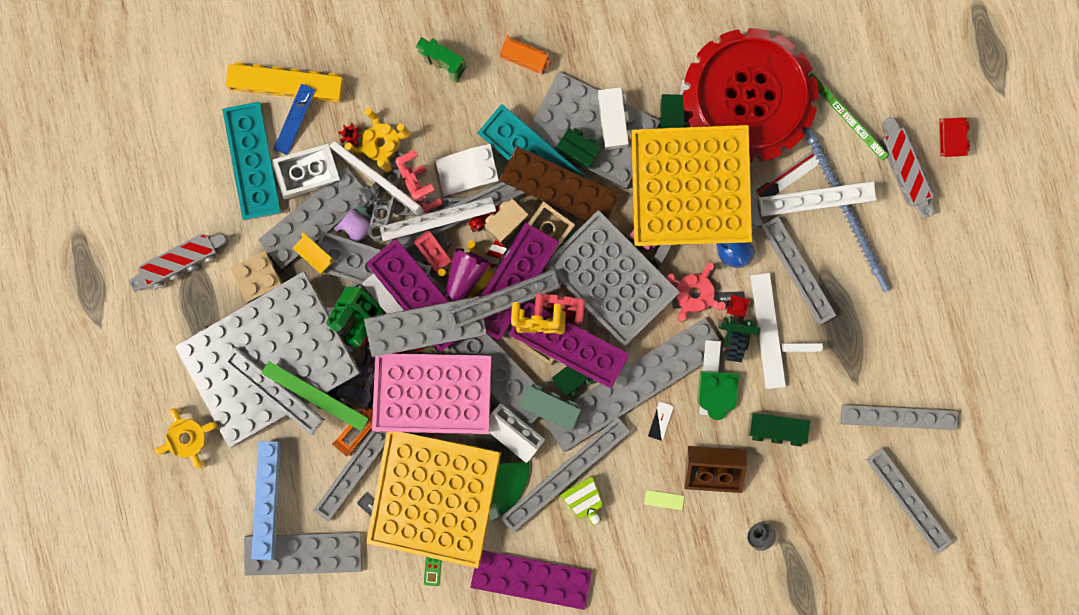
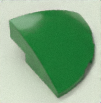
M529 461L527 463L499 464L488 521L500 517L519 500L527 484Z

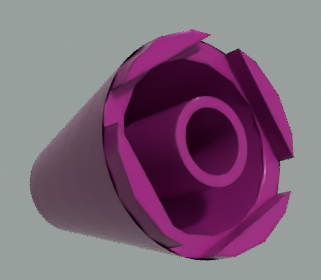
M456 247L445 291L448 295L447 298L451 301L465 299L489 269L491 263H488V260L471 251L470 253H464V248Z

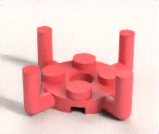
M413 150L398 157L395 162L402 177L405 178L412 198L422 207L423 213H427L443 205V203L438 198L425 204L424 200L427 199L425 195L435 190L432 184L422 188L416 176L427 171L424 164L415 169H412L411 166L406 167V162L418 157L416 150Z
M708 263L701 275L690 274L681 281L676 279L673 274H669L666 277L680 292L676 296L679 305L682 307L677 317L679 322H683L689 312H701L709 306L722 311L726 307L724 302L714 300V287L708 279L714 268L713 263ZM692 288L699 289V298L694 299L690 296L689 292Z
M543 293L536 295L534 316H541L543 307L552 308L554 304H562V310H565V307H567L569 311H576L574 324L582 325L585 307L584 299L566 296L558 297V295Z

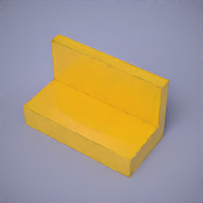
M303 232L301 240L293 249L322 275L335 260Z

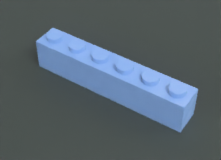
M258 441L251 555L253 560L275 561L282 445L279 442Z

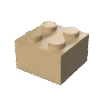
M513 199L510 201L505 200L499 206V212L496 215L492 213L485 220L486 224L484 226L486 231L495 240L497 239L504 245L529 220V215Z
M545 202L541 203L528 221L530 225L559 241L554 252L575 225Z
M266 251L230 267L247 303L283 284Z

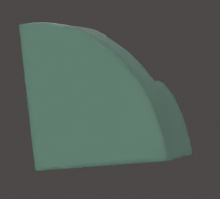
M358 205L355 209L371 221L373 213L366 207L362 208Z

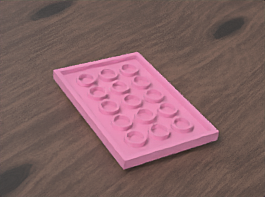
M385 354L375 356L372 431L489 434L492 356Z

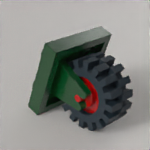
M724 317L723 320L718 321V328L726 330L724 340L726 360L742 363L745 350H748L750 335H760L761 327L757 326L756 322L743 320L740 323L737 322V319L731 317Z

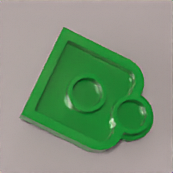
M700 371L697 401L701 408L707 410L709 417L713 420L723 419L727 411L735 408L737 404L739 373Z

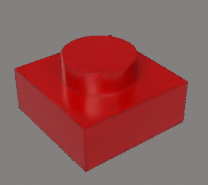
M731 294L726 314L745 318L750 300Z

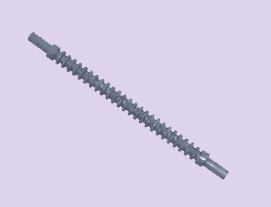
M811 126L809 129L803 128L808 138L807 143L812 146L811 150H814L813 155L817 156L815 159L819 160L818 164L822 166L820 169H823V174H826L825 179L829 180L827 183L831 184V187L840 186L841 183L837 182L839 178H836V173L832 171L834 168H831V163H828L829 158H826V153H823L824 148L820 147L822 144L818 143V136L814 134ZM849 205L840 206L839 208L843 209L842 213H845L844 218H847V223H850L849 228L853 229L851 232L855 233L854 238L857 237L858 239L856 242H859V247L863 249L861 252H864V257H867L866 262L870 263L868 266L872 268V275L876 276L883 292L890 290L883 274L884 269L878 264L880 261L876 260L877 256L873 254L875 251L871 250L872 246H869L870 241L866 240L867 236H864L865 231L861 230L863 227L859 226L860 221L857 222L856 219L858 217H855V212H852L853 207Z

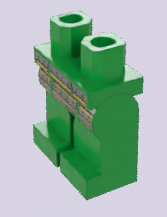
M421 37L416 44L418 53L423 55L427 64L430 65L432 63L436 68L445 69L450 79L457 83L466 69L464 58L438 44L433 38L429 42Z

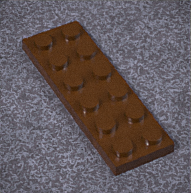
M517 145L500 178L501 182L585 221H588L598 210L608 219L620 196L616 191Z

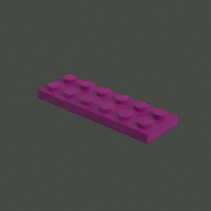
M525 222L480 297L539 275L558 246L559 241ZM512 307L484 318L487 334L498 340L501 339L511 323Z
M397 238L366 262L368 267L404 310L449 302ZM454 341L436 344L435 347L441 353Z
M528 301L523 308L525 310V318L534 316L535 305ZM542 309L541 316L543 320L553 318V314ZM565 321V332L563 334H543V332L518 333L515 326H513L509 333L510 337L610 389L613 388L630 356L627 352Z
M483 550L480 567L474 568L470 588L585 610L592 571Z

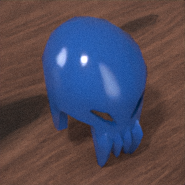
M751 242L716 244L720 260L729 267L742 268L749 265L754 259L755 252Z

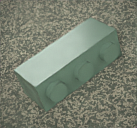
M535 384L532 387L528 385L518 407L572 431L581 409H578L579 404L570 400L565 403L560 400L561 396L550 392V395L542 392L544 388Z

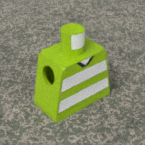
M592 476L560 494L561 498L579 519L587 516L592 525L602 520L597 509L601 508L603 504Z

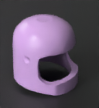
M353 208L334 230L340 232L343 229L349 234V240L360 242L368 235L370 222Z

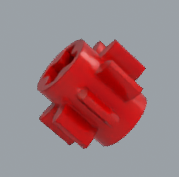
M353 123L347 127L343 124V131L338 132L339 135L343 136L340 139L341 143L346 141L347 143L358 145V138H363L362 135L358 134L361 130L360 127L355 129ZM348 132L353 133V136H354V137H353V138L348 137V134H347V133H348Z

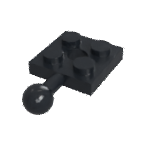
M368 341L365 344V351L367 353L363 363L355 362L361 373L339 385L334 395L371 408L374 398L375 369L370 367L373 357ZM361 378L364 385L362 388L356 389L354 383L357 379Z

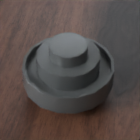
M376 182L372 186L367 184L358 195L361 198L358 205L362 208H365L366 205L368 207L371 205L375 207L381 200L379 196L381 194L379 191L381 186Z
M759 522L750 528L747 539L755 550L765 551L774 544L776 532L769 523Z

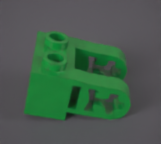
M346 286L326 324L334 332L340 331L345 326L350 315H352L355 320L345 336V341L351 347L356 348L362 344L367 336L364 318L382 315L384 310L363 289Z

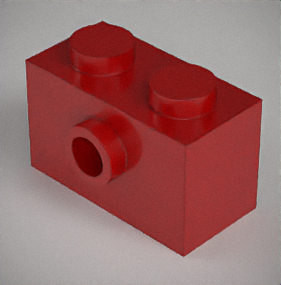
M967 117L939 118L940 157L968 156L970 141L967 140V132L970 130V125Z

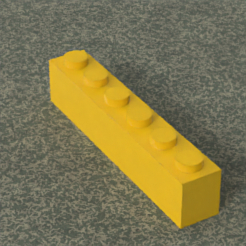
M234 62V64H228L225 86L231 91L295 98L300 85L304 84L315 90L311 100L341 103L344 80L336 73L321 75V72L318 71L303 73L302 70L294 68L291 71H286L282 67L272 66V69H268L259 64H253V67L246 66L245 63Z

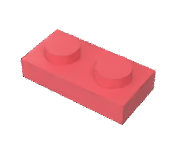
M430 230L414 240V243L435 272L451 262V259Z

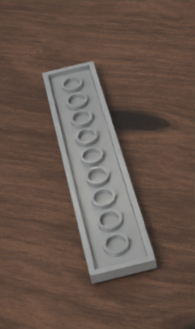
M429 275V278L433 281V283L438 287V289L443 293V295L446 296V290L431 275ZM488 334L457 340L447 347L454 355L492 356L491 394L528 426L539 417L518 407L527 386L532 387L535 383Z
M704 317L622 369L612 389L598 384L573 400L572 402L579 404L578 409H581L572 431L546 419H543L562 451L565 452L614 421L617 417L622 416L704 364L706 340H720ZM722 343L720 346V353L726 350Z

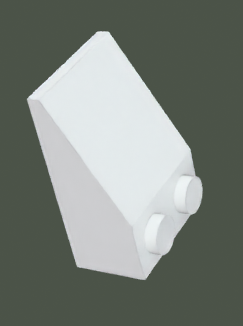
M329 144L273 159L272 164L284 200L340 181Z
M490 144L467 149L435 160L444 197L490 187L499 183Z

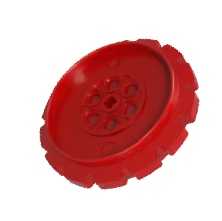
M749 28L746 35L741 34L740 30L736 29L721 34L719 37L720 43L718 44L713 41L708 42L697 53L696 58L699 60V63L692 62L684 79V84L689 86V89L684 90L682 93L684 112L692 114V118L688 120L689 126L748 125L750 163H752L755 156L761 162L775 159L782 154L781 148L789 151L796 146L804 137L801 129L810 128L817 108L811 104V102L818 99L817 80L808 76L813 69L806 56L802 52L795 54L793 52L795 45L785 37L777 35L776 38H770L769 31L763 29ZM743 75L746 78V82L740 83L737 80V76ZM762 76L765 79V83L759 84L756 81V77ZM733 91L736 97L731 99L727 97L726 92ZM750 92L753 93L754 95L750 99H748L747 95ZM765 93H771L774 100L768 101L765 98ZM735 108H742L744 115H737ZM757 108L761 109L763 116H756L754 110Z

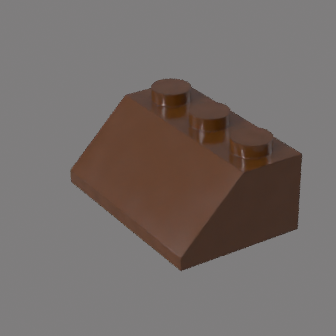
M688 446L684 489L742 493L747 469L746 450Z

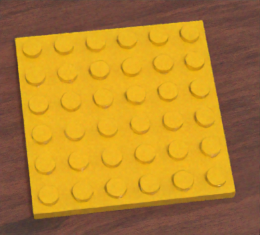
M748 125L631 130L635 246L752 242Z
M387 432L367 543L479 568L501 452L408 432Z

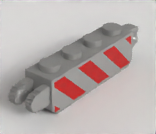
M888 117L882 123L885 136L882 137L880 144L889 154L886 158L907 206H915L921 217L925 218L934 214L931 201L934 198V190L931 184L927 183L925 178L926 171L918 162L919 155L916 149L912 148L909 132L905 131L904 127L900 129L895 118Z
M200 234L141 264L138 269L139 274L129 280V284L135 292L145 288L157 290L164 286V282L177 280L181 277L182 273L198 269L199 264L203 262L210 263L215 260V256L219 255L218 250L228 245L229 240L223 234H217V236L213 237Z

